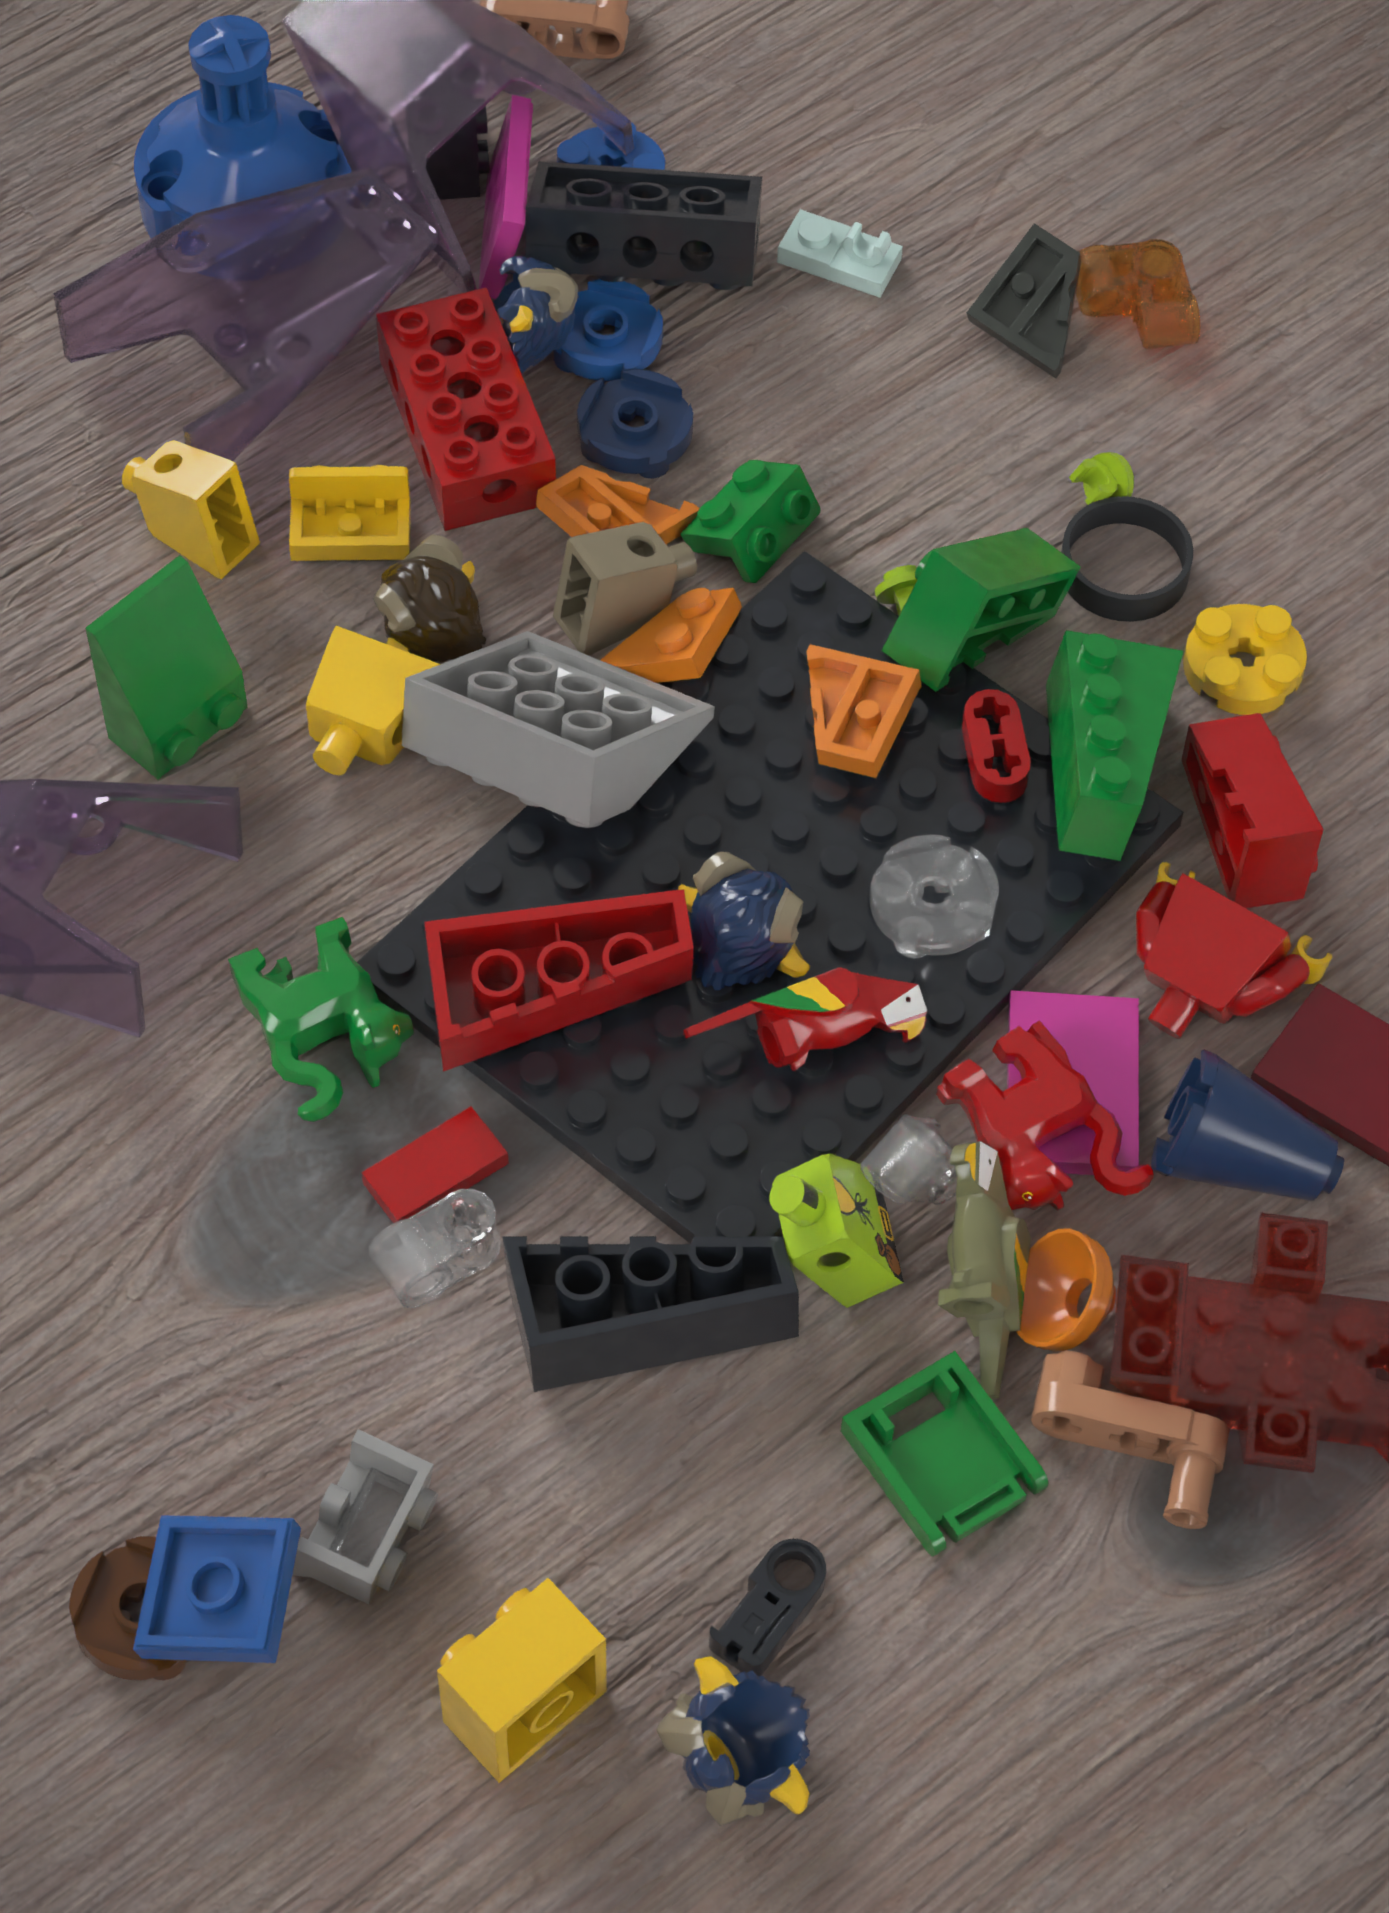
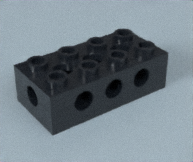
M538 161L526 206L525 257H531L548 263L564 271L569 276L572 274L596 275L598 279L606 282H621L628 278L652 279L653 282L663 286H677L684 282L709 283L711 287L720 290H734L741 286H752L759 242L762 177ZM579 244H593L595 246L581 247ZM634 248H650L651 250L638 251ZM690 252H706L708 254L695 255Z

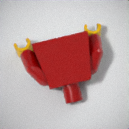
M1162 862L1159 865L1156 884L1153 885L1136 911L1137 955L1144 963L1143 969L1147 980L1164 990L1163 995L1148 1017V1021L1158 1029L1180 1039L1198 1010L1214 1020L1225 1024L1233 1015L1247 1017L1285 998L1303 983L1314 984L1320 981L1333 956L1330 953H1327L1322 959H1314L1308 956L1306 952L1312 942L1311 937L1307 935L1300 937L1292 953L1287 955L1291 949L1289 932L1196 881V873L1194 871H1190L1189 876L1182 873L1178 880L1169 878L1171 864Z

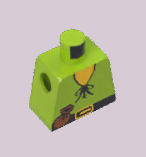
M830 1153L820 1155L776 1176L772 1184L773 1187L770 1191L769 1200L773 1210L779 1214L786 1251L793 1266L847 1308L904 1283L877 1170Z

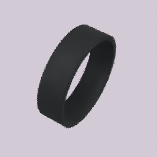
M1110 497L1093 502L1081 509L1069 522L1063 538L1061 553L1071 560L1070 549L1072 545L1086 532L1109 524H1131L1149 529L1163 537L1176 551L1182 565V571L1167 586L1150 593L1135 595L1120 594L1103 589L1089 581L1079 571L1068 590L1069 595L1080 606L1093 614L1116 621L1147 620L1171 609L1181 599L1186 590L1194 555L1191 536L1182 521L1165 507L1136 497Z

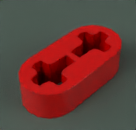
M993 689L978 691L969 697L966 702L962 722V734L972 782L976 791L985 799L1006 803L1020 797L1028 785L1030 755L1021 714L1016 701L1009 694ZM983 715H992L994 721L1000 723L998 734H990L987 720L981 718ZM994 757L1002 758L1004 770L1006 773H1011V776L1000 777L997 769H992Z

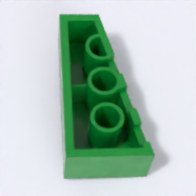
M1069 630L1065 631L1046 682L1059 851L1121 860L1143 806L1184 651L1114 639L1097 633L1086 634Z

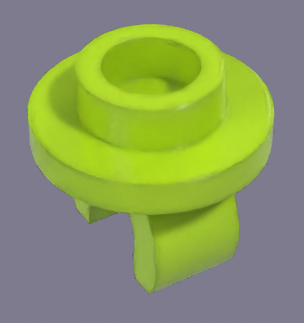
M1115 452L1099 453L1091 459L1083 460L1069 476L1072 483L1083 482L1087 505L1110 497H1131L1134 489V475L1130 464L1123 456Z
M904 565L889 570L883 575L884 581L874 590L879 603L895 604L898 616L917 582L915 578L917 566Z

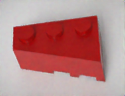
M1261 713L1189 724L1181 761L1227 898L1244 908L1304 899L1311 873H1315L1318 868L1317 851L1324 829L1281 752L1277 737L1272 735Z

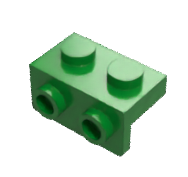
M749 460L734 471L732 479L713 499L700 507L697 516L680 534L693 552L731 557L743 581L757 583L820 514L821 508L800 465Z

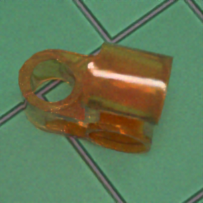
M1150 239L1143 242L1110 246L1093 245L1078 251L1082 262L1075 296L1079 310L1084 315L1090 317L1131 316L1133 323L1136 322L1140 340L1145 349L1198 343L1200 337L1198 303L1195 295L1191 292L1182 254L1176 246L1165 240Z

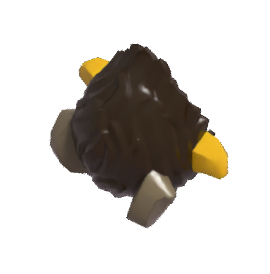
M430 535L403 561L391 565L382 573L381 587L373 597L379 612L384 617L385 633L388 639L387 645L433 662H444L448 659L459 658L482 649V644H486V638L482 635L483 628L480 622L478 599L471 586L474 580L475 567L471 561L462 565V551L448 538L440 535Z

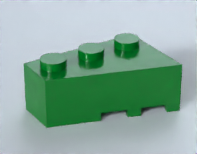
M1027 527L933 549L918 564L915 571L917 582L882 651L901 666L918 669L921 681L936 692L949 683L950 676L948 675L951 669L964 662L973 669L984 662L986 653L982 650L997 640H1001L1009 646L1053 618L1081 566Z

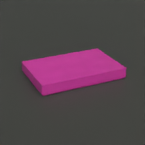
M517 95L511 96L489 165L490 173H487L479 289L487 287L492 299H496L505 285L508 274L501 275L499 270L505 260L515 256L526 218L533 103H531L530 98Z
M1011 990L1008 1032L1018 1026L1027 1031L1032 1024L1039 1020L1043 1023L1052 1036L1065 1049L1071 1067L1084 1075L1097 1101L1114 1114L1123 1132L1120 1150L1116 1158L1117 1166L1124 1171L1139 1166V998ZM1007 1064L1008 1089L1022 1080L1021 1074L1014 1064ZM1086 1125L1061 1135L1038 1148L1066 1174L1094 1175L1089 1158L1096 1134L1094 1130Z

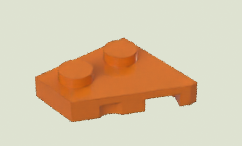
M583 465L576 467L540 488L536 501V507L571 537L645 522L655 529L666 545L681 536L680 533L697 516L700 509L695 504L685 500L680 510L650 500V488L630 481L614 480L604 472Z
M696 588L680 595L604 656L601 661L655 683L701 678L742 609L735 589L726 588L709 591L707 588Z
M810 644L806 652L810 674V693L818 763L877 778L921 687L919 670Z

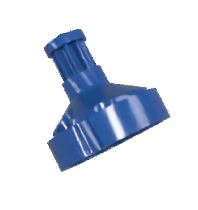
M236 15L214 17L201 23L192 32L188 43L192 68L199 75L200 89L179 98L163 109L149 123L139 139L134 157V174L142 221L155 245L164 251L174 249L181 251L187 257L188 269L227 280L272 278L311 264L327 253L346 232L352 221L356 206L352 145L344 125L333 111L328 109L318 110L312 103L304 100L302 91L289 86L268 82L266 69L271 59L268 33L258 22L248 17Z

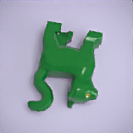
M343 917L315 927L319 953L317 955V971L293 979L292 967L288 959L283 957L277 960L275 967L269 973L263 975L261 970L266 966V961L258 948L228 959L231 976L243 1005L261 1023L264 1038L271 1051L274 1069L283 1080L301 1086L314 1087L317 1091V1095L298 1108L297 1115L304 1121L315 1122L325 1119L339 1106L344 1092L340 1078L327 1067L300 1061L298 1059L299 1055L333 1037L349 1032L354 1057L358 1061L368 1083L374 1088L380 1086L379 1067L397 1057L402 1043L414 1035V1026L410 1016L395 1011L379 1001L369 973L349 954V946L352 942L347 923Z

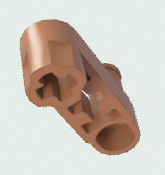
M481 0L478 5L469 43L470 55L476 59H481V63L489 68H503L508 62L515 60L517 51L590 60L594 58L613 59L624 51L630 23L626 14L629 0H596L595 5L557 0ZM549 25L554 26L555 30L549 29ZM577 28H582L581 34L576 33Z
M1067 1350L1060 1353L1047 1354L1043 1361L1031 1417L1033 1426L1044 1434L1058 1439L1173 1464L1174 1468L1168 1503L1164 1509V1518L1171 1524L1182 1528L1200 1529L1205 1527L1209 1517L1208 1508L1214 1477L1224 1467L1230 1434L1229 1426L1217 1417L1195 1412L1192 1409L1101 1389L1104 1368L1102 1365L1094 1362L1089 1355Z

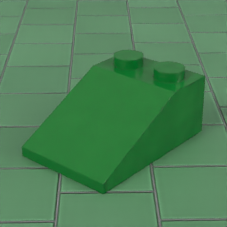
M180 555L85 628L108 738L157 780L173 767L187 763L194 756L199 746L219 730H225L233 726L239 720L243 711L248 708L243 672L188 561Z

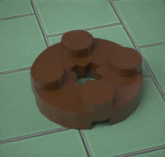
M140 1536L125 1540L126 1546L116 1548L107 1555L104 1554V1551H101L82 1568L71 1591L69 1609L80 1650L99 1669L118 1678L127 1680L154 1678L164 1681L180 1674L189 1661L142 1659L133 1650L138 1623L132 1622L131 1613L124 1610V1606L128 1601L139 1603L143 1599L156 1537Z

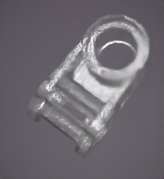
M907 1114L902 1115L860 1165L867 1180L879 1192L896 1203L925 1202L939 1205L956 1195V1168L954 1164H950L953 1147L939 1134L941 1125L933 1117L916 1118Z
M459 1189L410 1218L400 1220L382 1230L371 1242L368 1253L401 1304L405 1308L410 1309L421 1307L433 1301L449 1287L477 1271L487 1268L496 1260L501 1249V1237L496 1226V1209L492 1200L485 1193L475 1189ZM456 1208H460L461 1217L456 1218ZM481 1243L482 1251L478 1253L477 1245Z

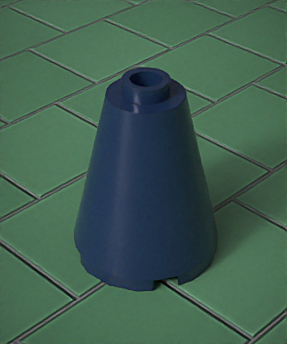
M1205 1049L1201 1051V1060L1193 1058L1177 1085L1164 1115L1165 1119L1170 1120L1168 1125V1134L1171 1135L1168 1142L1157 1137L1151 1161L1152 1170L1164 1176L1307 1201H1314L1321 1191L1330 1194L1335 1188L1344 1167V1158L1337 1155V1140L1220 1056Z

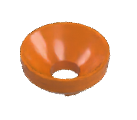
M1063 1228L1047 1233L1030 1248L1021 1327L1019 1331H1016L1026 1343L1043 1350L1065 1351L1075 1348L1099 1330L1105 1317L1113 1311L1116 1300V1288L1111 1262L1104 1247L1084 1233L1071 1228ZM1092 1284L1088 1302L1079 1317L1077 1311L1079 1297L1083 1290Z

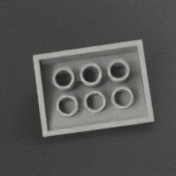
M526 631L405 678L402 746L426 756L427 761L432 764L449 766L470 775L472 780L480 785L495 786L518 796L519 800L526 805L543 807L566 817L567 822L574 826L590 828L599 826L603 821L631 809L714 718L715 706Z

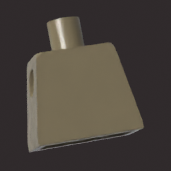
M645 522L571 537L567 540L553 617L576 649L589 656L629 637L670 604L674 583L696 574L697 562L690 546L685 542L668 547L655 529Z

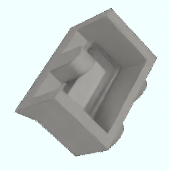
M358 1429L352 1439L349 1463L338 1484L331 1483L326 1490L320 1504L318 1521L310 1537L306 1539L301 1536L299 1539L293 1575L313 1578L368 1605L378 1587L390 1591L407 1557V1552L398 1549L408 1527L421 1531L435 1505L438 1493L428 1489L434 1464Z

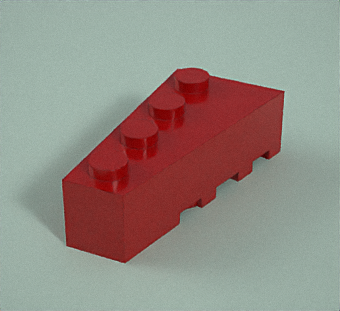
M684 889L424 922L443 1072L692 980L694 947Z

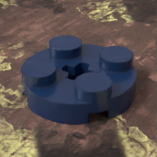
M641 369L621 371V379L612 380L604 384L603 377L587 388L578 404L577 431L581 441L582 455L587 460L598 463L613 471L639 474L649 479L659 478L667 473L669 464L678 460L690 445L693 435V410L691 403L688 405L684 400L682 389L675 381L657 372ZM635 416L645 418V425L641 427H629L621 422H631Z

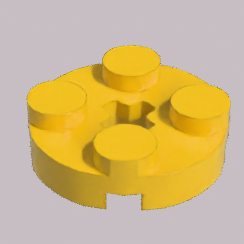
M1232 604L1219 608H1206L1201 611L1196 618L1195 626L1188 635L1183 657L1184 673L1191 688L1199 695L1202 689L1208 696L1217 699V708L1233 714H1264L1274 711L1283 705L1285 697L1294 690L1296 692L1300 686L1307 661L1305 643L1300 633L1291 625L1292 618L1285 609L1276 605L1261 607L1250 604ZM1236 652H1247L1256 658L1253 666L1248 667L1243 666L1240 658H1231L1230 655L1236 654Z

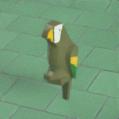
M979 1141L956 1145L951 1151L950 1164L955 1165L957 1176L953 1230L948 1237L947 1245L952 1279L947 1289L939 1290L938 1306L957 1318L965 1317L973 1336L979 1337L981 1386L991 1399L999 1398L1009 1334L1013 1331H1019L1021 1327L1031 1236L1024 1219L1015 1217L1009 1207L998 1151Z

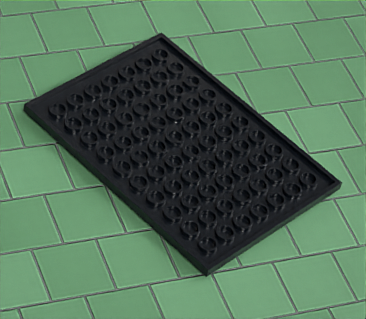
M805 551L741 609L701 678L660 683V685L715 706L714 718L631 809L603 821L599 826L585 828L574 826L567 822L566 817L543 807L527 805L357 961L369 973L379 1001L395 1011L408 1014L414 1028L440 1048L424 923L426 921L678 890V886L682 884L697 888L693 875L699 872L706 860L719 852H729L748 862L756 871L775 872L790 884L793 893L804 901L802 915L797 924L799 934L795 945L803 959L810 965V969L805 976L794 978L776 970L770 978L765 977L758 984L753 982L746 985L736 983L730 987L725 986L721 990H714L712 985L707 988L703 986L701 977L697 978L695 975L697 965L693 963L692 980L462 1065L688 1243H691L694 1236L783 1237L779 1214L773 1210L769 1200L770 1191L773 1187L772 1184L776 1176L824 1154L831 1153L855 1162L1009 1004L1011 990L1021 991L1181 826L1184 813L1147 787L1143 806L1120 861L1059 851L1048 718L964 662L951 669L948 675L950 676L949 683L936 692L921 681L919 692L877 778L819 764L815 745L814 716L810 693L811 684L806 652L809 645H816L900 665L882 651L899 616ZM986 689L1000 690L1009 694L1016 701L1020 710L1030 755V773L1027 788L1016 800L1006 803L990 801L976 791L972 782L962 734L966 702L976 692ZM983 715L981 718L987 720L990 734H998L1000 723H996L992 715ZM994 757L992 769H997L1000 777L1011 776V773H1006L1004 770L1002 758ZM687 909L691 928V912ZM838 967L863 975L918 984L927 1008L924 1029L920 1035L908 1042H903L902 1033H889L880 1028L873 1027L868 1033L845 1046L832 1049L809 1050L805 1064L795 1071L789 1065L777 1068L768 1063L756 1031L758 1026L755 1014L687 1039L683 1032L688 1027L752 1000Z

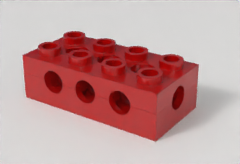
M487 287L376 314L380 362L444 531L537 508L538 490L556 480V458ZM464 379L459 385L450 386L452 383ZM481 422L478 426L467 429L472 424Z

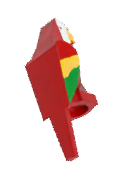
M838 967L752 1000L688 1027L683 1032L687 1039L755 1014L758 1026L756 1031L768 1063L777 1068L789 1065L795 1071L805 1064L809 1050L832 1049L845 1046L868 1033L873 1027L880 1028L889 1033H902L903 1042H908L920 1035L924 1029L927 1008L918 984L863 975Z

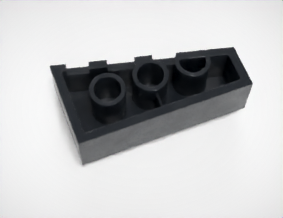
M502 1236L507 1282L534 1392L799 1337V1291L782 1236H694L690 1244H662L656 1242V1236H630V1244H589L588 1236H560V1244H528L527 1236Z

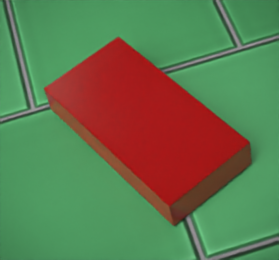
M470 1106L361 1172L362 1181L395 1227L400 1231L509 1164L508 1152L473 1107Z

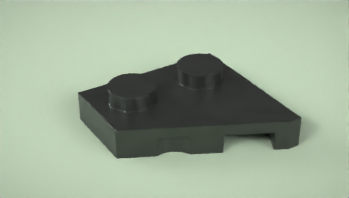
M1034 223L966 312L968 320L1046 373L1057 378L1062 370L1082 262L1080 253Z

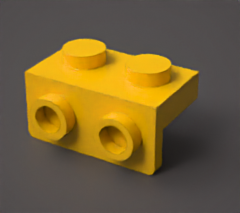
M318 465L289 469L291 495L289 550L291 561L404 560L410 554L411 499L408 468L385 465L370 467H328Z

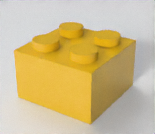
M549 1578L531 1592L528 1588H523L510 1596L497 1611V1620L477 1637L473 1634H467L456 1641L443 1655L440 1661L441 1667L437 1670L443 1722L498 1783L503 1781L607 1692L606 1638Z

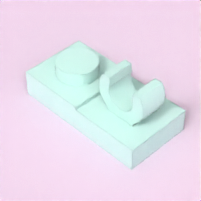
M800 209L778 246L777 263L880 298L902 259L903 246L892 243L890 234L882 231L879 238L861 232V223L855 222L851 227Z

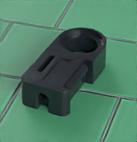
M787 1539L775 1544L749 1576V1592L744 1596L719 1630L713 1626L710 1627V1650L740 1672L745 1671L747 1673L753 1670L757 1676H762L824 1591L826 1562L820 1550L812 1543L802 1539ZM790 1559L803 1561L812 1569L814 1580L808 1587L802 1590L792 1591L785 1589L774 1577L776 1567Z

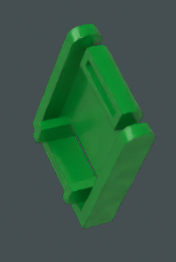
M953 1351L842 1417L841 1433L922 1546L933 1557L946 1549L945 1538L938 1526L941 1525L950 1539L957 1543L1026 1500L1027 1494L1016 1481L1019 1477L1029 1491L1035 1495L1046 1489L1049 1484L1047 1475L1041 1465L956 1351ZM933 1392L945 1410L893 1440L895 1426L889 1417Z

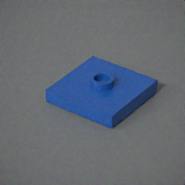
M161 1515L133 1650L142 1659L276 1663L301 1527L293 1518Z

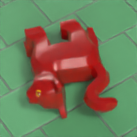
M1040 1020L1032 1024L1027 1031L1020 1026L999 1038L992 1049L1001 1063L1014 1064L1019 1070L1022 1080L1002 1091L987 1076L983 1068L968 1058L945 1073L942 1083L937 1086L936 1095L944 1105L957 1103L961 1105L972 1125L977 1142L981 1141L998 1151L1007 1200L1011 1210L1025 1207L1036 1210L1047 1204H1050L1057 1211L1064 1208V1201L1060 1192H1067L1074 1185L1073 1181L1038 1148L1082 1125H1086L1094 1130L1096 1134L1089 1159L1095 1180L1107 1191L1123 1196L1136 1194L1148 1187L1152 1181L1154 1174L1149 1164L1140 1165L1127 1171L1121 1170L1117 1166L1116 1158L1120 1150L1123 1132L1114 1114L1097 1101L1084 1075L1071 1067L1065 1049Z

